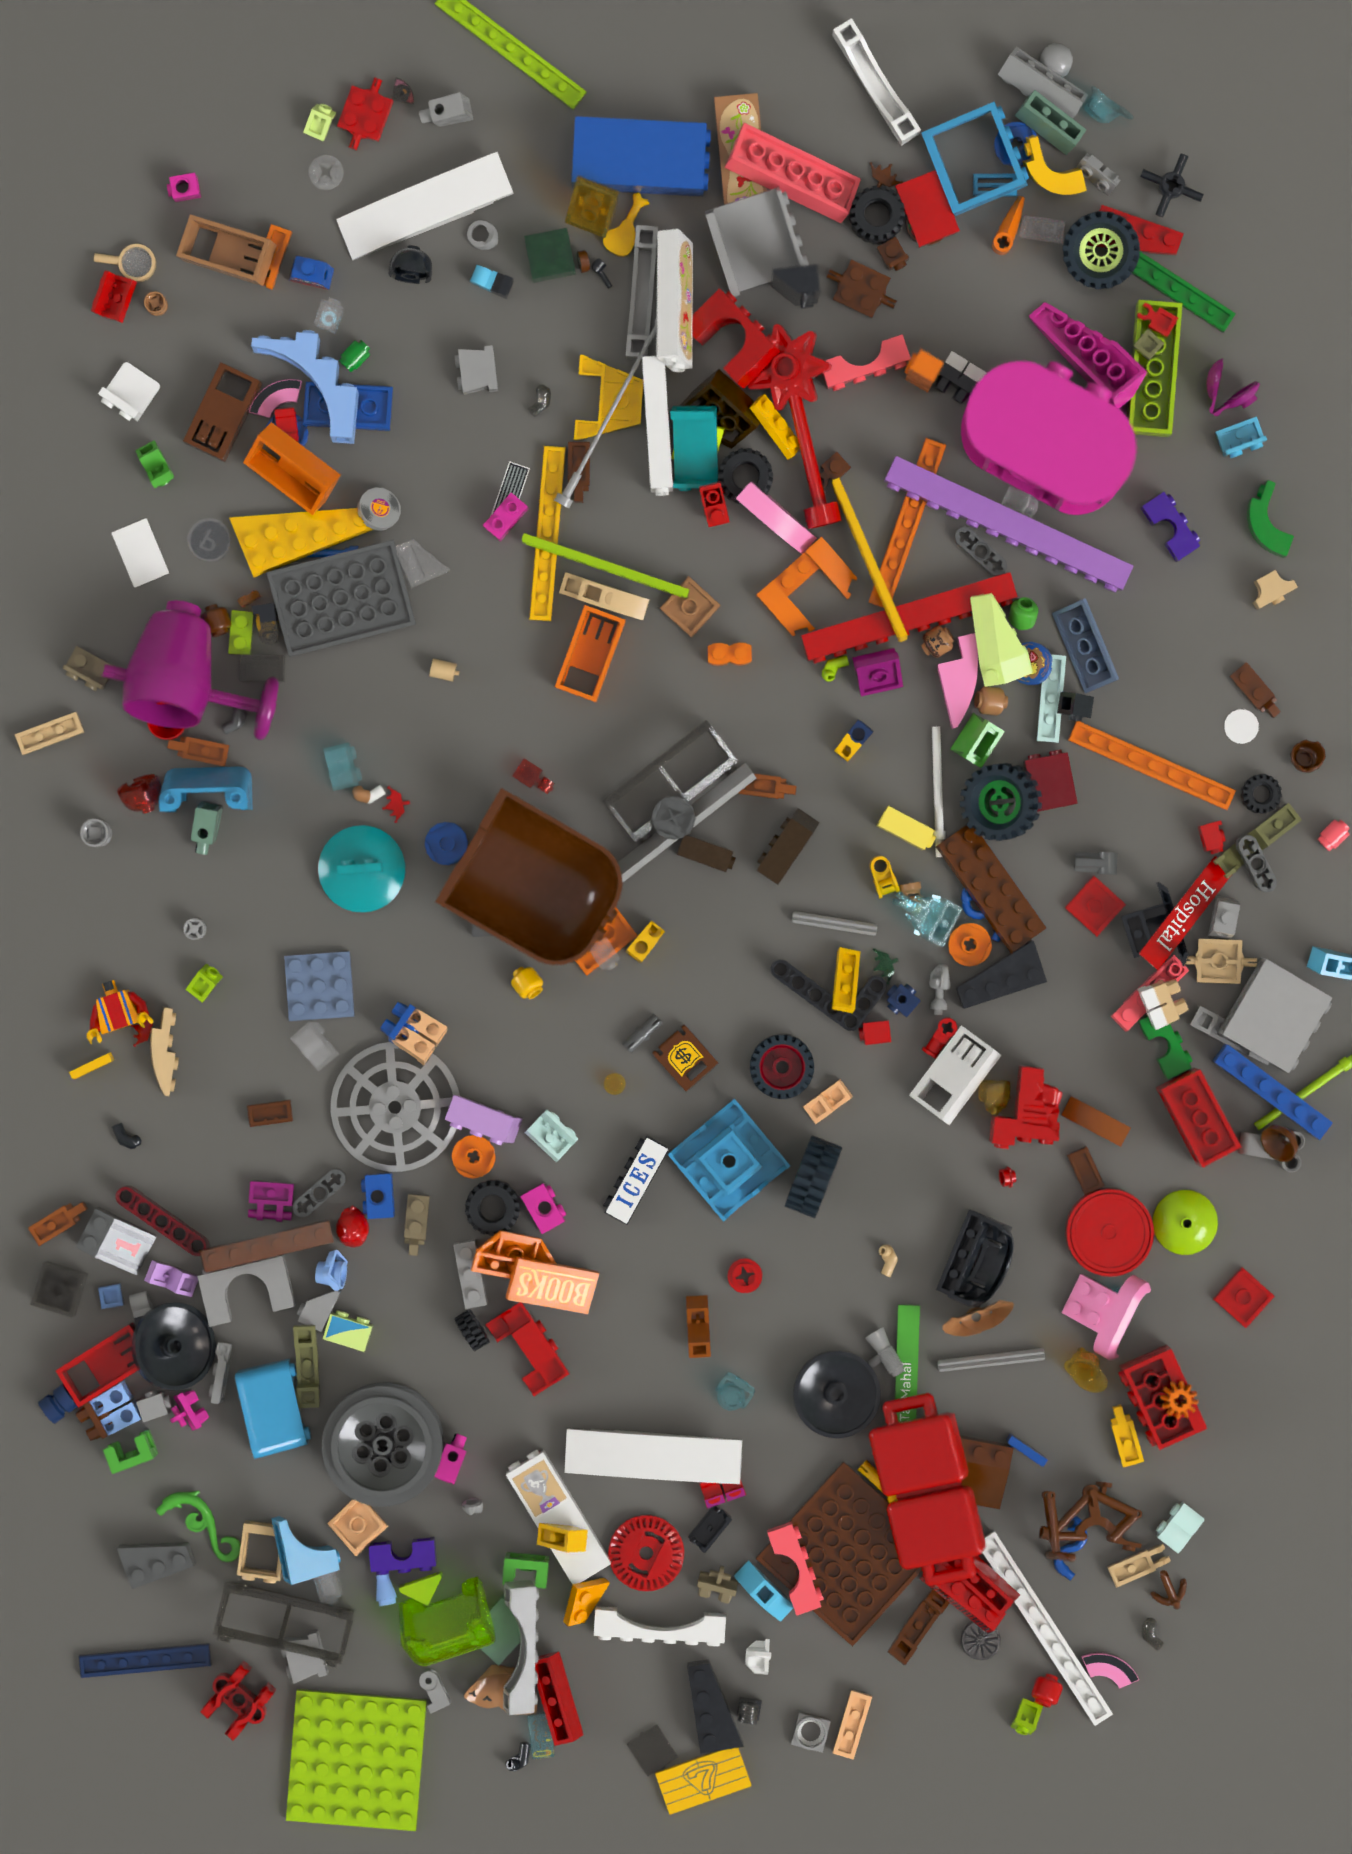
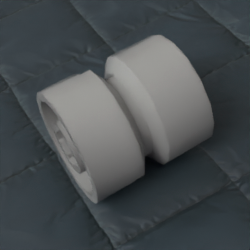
M90 819L83 823L80 829V836L82 841L88 846L103 847L110 842L112 829L104 820Z

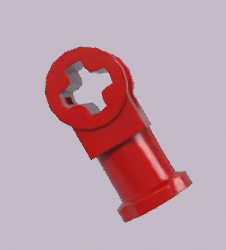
M943 1018L939 1022L938 1028L926 1047H922L921 1050L937 1059L950 1037L955 1035L957 1031L956 1022L952 1018ZM951 1022L953 1031L944 1033L942 1024Z

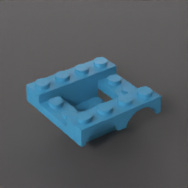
M735 1098L668 1153V1156L723 1222L739 1207L758 1194L774 1178L790 1167V1164ZM726 1155L735 1157L736 1163L733 1167H726L723 1164V1158Z

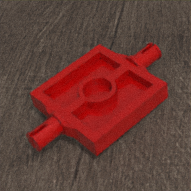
M374 77L370 89L351 86L337 124L338 128L348 131L353 135L348 146L350 149L357 151L361 139H371L376 142L380 140L394 102L392 99L378 93L382 83L381 79Z

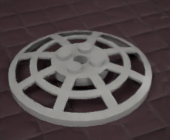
M386 1042L364 1049L344 1066L333 1087L331 1118L339 1140L353 1157L363 1164L378 1170L403 1172L424 1166L437 1158L447 1148L457 1130L454 1127H450L444 1140L433 1133L439 1122L441 1107L450 1106L453 1098H440L436 1085L428 1076L435 1065L441 1069L447 1078L453 1096H460L453 1074L438 1056L432 1053L426 1064L419 1069L409 1063L395 1062L394 1048L399 1047L391 1042ZM386 1049V1063L374 1066L364 1074L353 1067L367 1055ZM396 1068L411 1071L416 1076L409 1084L397 1081ZM387 1069L388 1082L377 1087L369 1080L375 1073ZM348 1073L357 1081L351 1093L350 1107L337 1108L339 1089ZM422 1081L429 1087L433 1099L420 1100L415 1089ZM363 1086L372 1094L369 1105L356 1106L357 1096ZM392 1101H398L401 1104V1111L399 1113H392L389 1110V1104ZM434 1108L433 1119L427 1128L418 1121L421 1109ZM370 1114L375 1125L368 1134L360 1126L357 1115ZM351 1116L355 1130L363 1139L355 1149L343 1135L338 1117ZM411 1127L422 1135L414 1142L403 1145L402 1132L409 1130ZM381 1130L393 1133L394 1146L383 1145L374 1139ZM426 1140H429L438 1147L425 1158L405 1165V1151L417 1148ZM371 1145L378 1150L395 1153L396 1165L380 1164L367 1159L362 1154Z

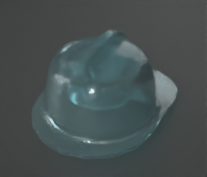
M1091 87L1094 93L1084 109L1094 120L1108 123L1120 115L1128 119L1134 118L1128 110L1108 98L1097 87Z

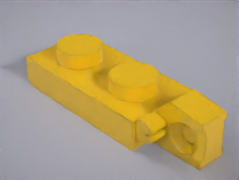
M1121 1404L1113 1406L1115 1418L1110 1419L1122 1467L1144 1462L1130 1414L1124 1415Z

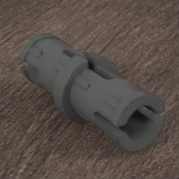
M653 1014L641 1027L635 1028L637 1031L622 1044L633 1053L643 1041H648L650 1039L649 1036L663 1025L662 1021Z

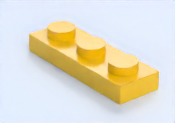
M766 394L759 396L750 406V409L787 460L794 457L800 449L797 436L774 408L773 403Z
M839 947L837 950L832 1009L848 1013L855 1011L861 951Z

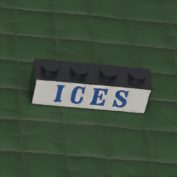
M646 1135L645 1139H639L634 1148L638 1152L634 1158L629 1157L624 1166L627 1169L624 1177L619 1176L613 1186L617 1190L613 1196L608 1195L603 1204L606 1207L604 1213L628 1225L669 1151V1147Z

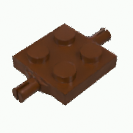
M852 259L843 274H839L831 269L829 270L830 274L826 278L838 282V289L833 298L834 301L870 318H873L876 309L881 303L894 309V304H896L897 300L886 296V288L891 279L890 277Z

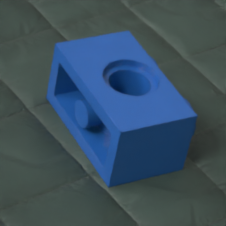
M392 1172L366 1174L365 1179L361 1180L362 1193L366 1192V1201H363V1214H367V1219L394 1217ZM374 1190H380L383 1193L382 1201L376 1202L373 1200L372 1192Z

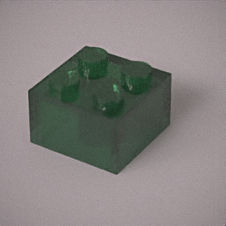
M567 228L524 236L533 283L576 275Z

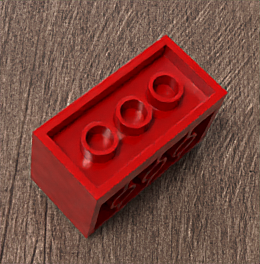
M1192 1068L1156 1087L1196 1165L1203 1168L1241 1148L1201 1069Z
M1167 1344L1119 1365L1121 1371L1118 1372V1375L1125 1387L1128 1386L1130 1389L1127 1395L1134 1407L1137 1406L1139 1409L1136 1412L1137 1417L1143 1427H1147L1148 1431L1145 1434L1152 1447L1156 1446L1161 1450L1208 1429L1197 1404H1191L1195 1412H1191L1189 1409L1186 1410L1188 1413L1187 1418L1181 1412L1180 1418L1177 1419L1174 1412L1170 1415L1172 1418L1169 1422L1164 1421L1168 1415L1167 1411L1169 1408L1163 1409L1161 1405L1167 1401L1162 1400L1158 1403L1155 1401L1157 1396H1168V1393L1163 1389L1167 1387L1171 1391V1382H1174L1176 1387H1178L1179 1381L1184 1382V1388L1187 1385L1176 1357ZM1149 1375L1154 1376L1153 1381L1149 1383L1146 1380ZM1180 1394L1178 1398L1174 1399V1401L1178 1403L1177 1405H1180V1401L1185 1400L1181 1396L1182 1394Z

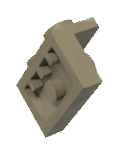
M76 646L67 664H64L63 669L67 670L65 675L76 681L78 678L85 680V686L96 691L97 688L104 690L110 679L102 677L105 664H111Z

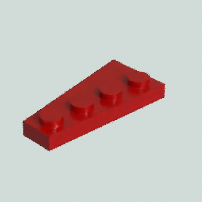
M1101 205L1099 211L1113 212L1130 222L1138 235L1140 251L1166 255L1177 254L1184 233ZM1098 234L1100 241H1102L1103 234ZM1106 234L1105 242H1107L1111 238V236ZM1092 236L1091 239L1097 243L1096 236ZM1113 239L1109 245L1116 244V241ZM1088 241V246H1094L1090 241ZM1098 244V245L1096 246V247L1108 249L1105 244Z

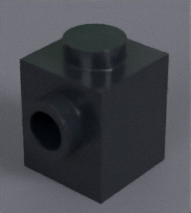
M1060 692L1057 713L1068 715V720L1081 722L1082 718H1091L1094 697L1078 693Z

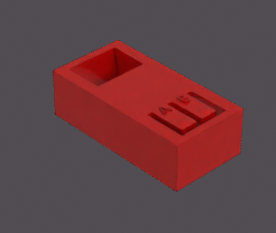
M133 1322L56 1370V1373L78 1408L138 1371L135 1364L130 1367L128 1366L133 1361L132 1350L123 1356L121 1355L123 1351L132 1346V1338L136 1327ZM127 1333H130L129 1337L125 1338L116 1345L114 1344L116 1340L123 1337ZM85 1360L100 1384L99 1387L85 1396L81 1395L67 1370Z

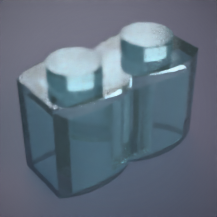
M344 743L323 748L333 791L358 786L359 780H362L360 767L355 768L353 760L357 759L355 746L350 747V743Z

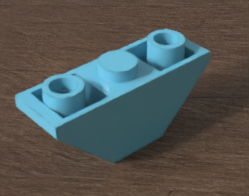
M749 1560L735 1573L734 1577L748 1594L780 1622L794 1608L792 1602Z

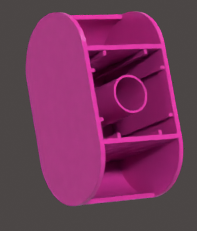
M1016 361L1005 363L992 369L981 378L973 389L963 414L961 439L968 458L985 472L1057 511L1068 515L1088 514L1107 504L1128 478L1136 457L1134 431L1123 412L1108 402L1112 394L1107 389L1092 382H1088L1085 389L1069 381L1073 372L1054 361H1050L1046 368L1032 362Z

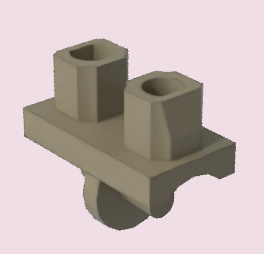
M720 1566L719 1571L710 1569V1573L700 1571L697 1587H699L698 1595L708 1598L711 1591L719 1592L718 1600L728 1604L732 1596L735 1597L738 1581L731 1579L730 1574L724 1573V1566Z

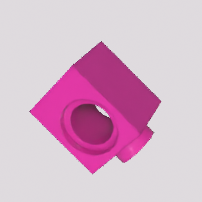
M196 173L169 177L170 184H167V191L169 197L173 196L175 202L201 198ZM181 183H187L189 186L188 190L184 193L178 192V186Z

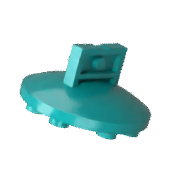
M365 825L348 827L336 833L324 846L318 864L320 883L327 896L338 906L353 912H371L389 904L402 888L406 872L404 855L397 842L386 832Z

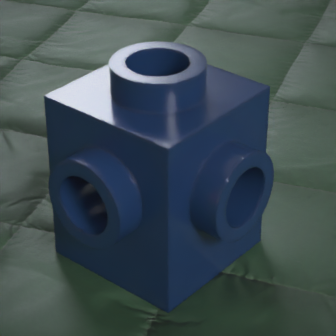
M894 984L886 993L889 996L886 999L889 1002L887 1007L896 1015L900 1012L905 1017L909 1016L921 1000L914 995L916 991L908 984L905 986L902 984L896 986ZM901 995L905 996V1001L903 1003H900L898 1001V998Z

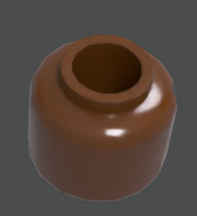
M217 604L205 607L206 612L202 613L200 618L209 624L212 638L229 633L228 629L232 623L225 607H218Z

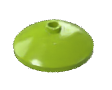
M1177 1190L1163 1197L1157 1204L1152 1218L1154 1234L1159 1243L1167 1250L1179 1255H1191L1205 1249L1214 1239L1218 1227L1217 1213L1212 1203L1204 1195L1192 1190ZM1184 1220H1190L1191 1224L1189 1227L1183 1226Z

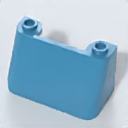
M245 767L174 768L167 771L164 776L159 799V810L161 812H177V808H179L181 803L187 801V793L225 792L226 803L231 808L253 810L252 776Z
M290 1359L241 1369L235 1373L236 1385L254 1459L308 1445V1440L311 1439L309 1426L305 1427L304 1423H302L293 1385V1376H297L295 1364L290 1363Z

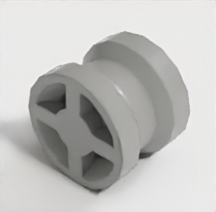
M198 918L187 920L183 927L185 936L191 940L203 938L207 931L205 922Z

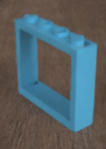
M995 102L921 132L955 216L1028 186L1026 181L1030 179L1025 166L1021 168L1018 160L1022 157L1018 147L1012 146L1010 139L1014 138L1009 126H1004L1002 119L1006 118L1002 107H997ZM991 112L1017 180L960 204L933 136Z

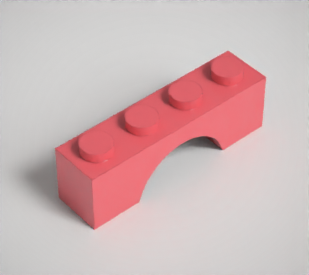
M903 334L882 341L878 357L870 364L864 366L852 365L845 361L841 355L825 360L832 365L831 370L822 374L827 390L831 388L833 391L846 387V383L852 381L854 384L864 382L867 376L873 374L874 377L882 376L887 373V369L893 367L895 370L907 367V363L911 358Z
M791 1521L768 1529L767 1534L774 1553L790 1557L799 1569L798 1581L789 1591L796 1616L820 1608V1601L824 1599L820 1588H815L812 1581L816 1579L813 1568H808L805 1560L809 1559L805 1546L800 1547L798 1539L802 1537L798 1526L793 1527Z

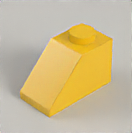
M539 1523L537 1545L563 1552H586L588 1530L575 1526Z

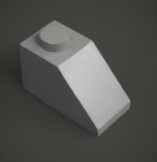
M333 1290L309 1299L306 1304L302 1302L297 1311V1315L300 1316L298 1321L305 1325H315L316 1330L322 1332L341 1290Z

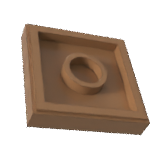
M688 576L680 585L690 589L688 597L685 599L672 594L659 609L692 638L721 605Z

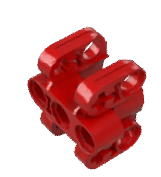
M245 1661L231 1675L220 1673L216 1676L212 1685L215 1694L200 1711L201 1714L209 1719L214 1711L224 1702L239 1716L225 1732L232 1741L242 1732L248 1722L258 1724L263 1721L267 1712L265 1704L276 1691V1688L269 1682L257 1695L244 1686L241 1681L252 1668ZM221 1679L228 1682L222 1689L218 1686V1681ZM242 1694L245 1697V1702L237 1703L234 1700V1695ZM257 1708L261 1711V1716L258 1718L253 1717Z

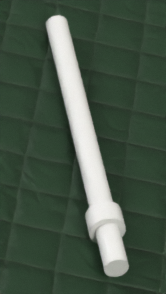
M937 726L932 727L935 831L933 835L936 836V857H942L936 848L937 845L946 840V831L943 828L940 727Z

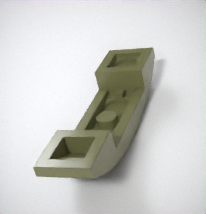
M293 1325L299 1408L320 1407L316 1326Z

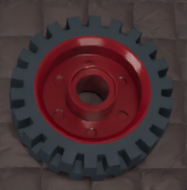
M774 1035L763 1040L755 1048L750 1060V1074L754 1084L762 1093L776 1099H789L802 1093L810 1084L814 1074V1059L809 1048L798 1038L790 1035ZM779 1061H786L788 1063V1070L786 1072L779 1073L776 1070V1064Z

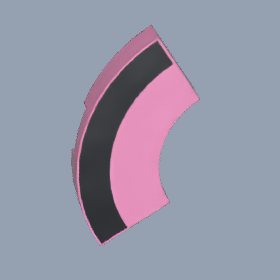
M289 379L267 386L256 396L249 413L271 418L274 410L280 405L288 402L297 403L302 381Z
M1090 1653L1081 1656L1090 1677H1108L1118 1685L1119 1689L1139 1680L1129 1664L1116 1656L1107 1653Z

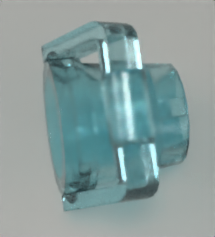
M730 1372L725 1374L715 1388V1391L718 1392L717 1400L719 1405L728 1411H734L740 1407L744 1409L755 1394V1389L749 1383ZM726 1379H728V1380L731 1381V1382H728V1383H725V1384H724V1382L726 1381ZM744 1390L750 1394L746 1400Z

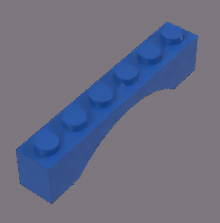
M1224 1044L1212 1060L1213 1063L1261 1096L1314 1138L1321 1140L1333 1124L1332 1121L1228 1044Z

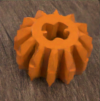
M1179 1381L1178 1387H1176L1174 1382H1171V1391L1167 1387L1163 1389L1168 1393V1396H1160L1161 1400L1167 1401L1161 1406L1163 1409L1169 1408L1167 1411L1169 1416L1175 1412V1418L1179 1419L1182 1412L1184 1417L1187 1418L1188 1413L1186 1410L1189 1409L1191 1412H1195L1191 1404H1198L1197 1399H1192V1397L1197 1395V1392H1189L1192 1385L1187 1384L1184 1388L1183 1381ZM1182 1394L1181 1396L1185 1400L1180 1401V1405H1177L1178 1403L1174 1401V1399L1178 1398L1179 1395Z

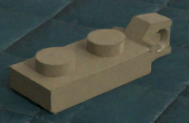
M408 1194L404 1238L405 1243L410 1244L409 1255L417 1256L419 1245H424L426 1240L430 1196Z

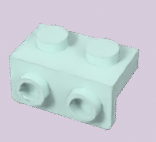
M545 1110L525 1132L555 1162L578 1140L575 1132L571 1128L564 1126L560 1122L559 1117L548 1110Z

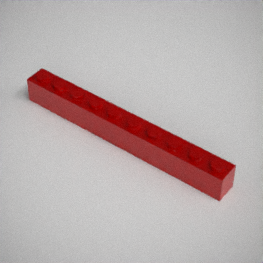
M1008 572L899 605L895 608L908 636L911 630L917 629L918 632L931 629L930 625L937 622L939 626L951 623V618L959 616L960 620L971 617V596L992 593L998 604H1001V607L1011 605L1013 599H1016L1018 596L1011 573ZM883 610L801 635V640L808 662L813 660V663L816 664L826 661L825 656L834 654L836 658L846 655V650L851 648L859 651L868 648L867 644L871 642H876V645L888 642V637L896 634L886 611Z

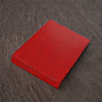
M936 170L895 186L897 194L901 197V202L904 203V211L919 248L960 232Z

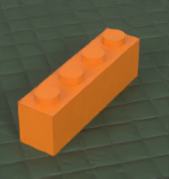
M920 350L919 354L914 353L908 362L904 372L907 374L905 380L928 393L944 362Z

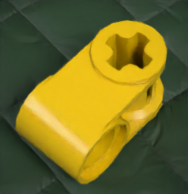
M883 856L873 857L869 866L879 899L883 898V895L892 892L899 893L900 889L888 859ZM881 859L885 862L886 867L883 871L878 872L874 869V863Z

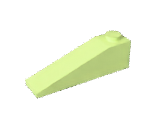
M989 593L971 596L979 664L985 687L1006 684L1033 673L1028 651L1020 643L1014 628H1011L1007 622L1006 615L994 595Z

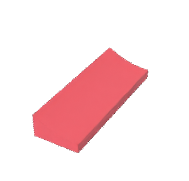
M746 123L741 126L736 142L724 167L770 190L780 187L781 192L786 191L789 199L839 223H842L849 215L861 181L860 178Z

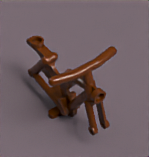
M1096 1481L1095 1485L1089 1484L1083 1488L1082 1497L1058 1521L1055 1503L1056 1494L1053 1491H1043L1041 1496L1044 1502L1047 1526H1041L1039 1538L1049 1540L1051 1543V1550H1048L1045 1556L1047 1559L1075 1561L1076 1555L1074 1553L1060 1551L1059 1541H1085L1087 1539L1085 1531L1093 1525H1099L1107 1531L1106 1539L1108 1542L1123 1545V1550L1135 1552V1549L1141 1548L1142 1544L1127 1541L1122 1535L1138 1518L1142 1517V1511L1106 1495L1107 1488H1112V1483ZM1098 1502L1126 1516L1115 1526L1108 1519L1101 1517ZM1087 1504L1090 1517L1082 1520L1075 1527L1074 1532H1061Z

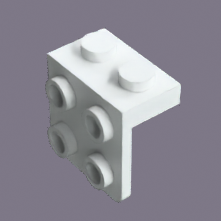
M125 362L108 387H102L98 394L102 397L101 402L111 409L115 406L121 410L119 412L121 416L129 421L133 418L138 422L159 391L160 384L130 363Z

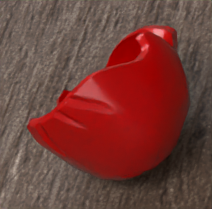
M351 1206L344 1209L336 1224V1234L343 1245L359 1247L366 1241L369 1233V1223L360 1209Z

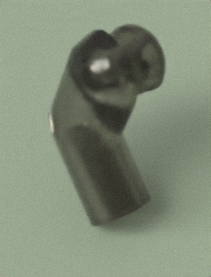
M1147 1618L1142 1624V1637L1158 1651L1164 1642L1155 1635L1156 1620Z

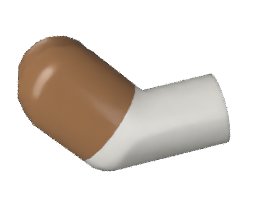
M381 785L371 791L363 789L362 786H355L352 790L354 799L367 804L386 794Z

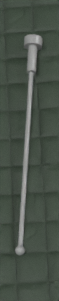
M657 319L651 334L577 472L573 473L562 494L558 493L554 501L567 508H570L573 503L570 497L582 476L580 474L657 332Z

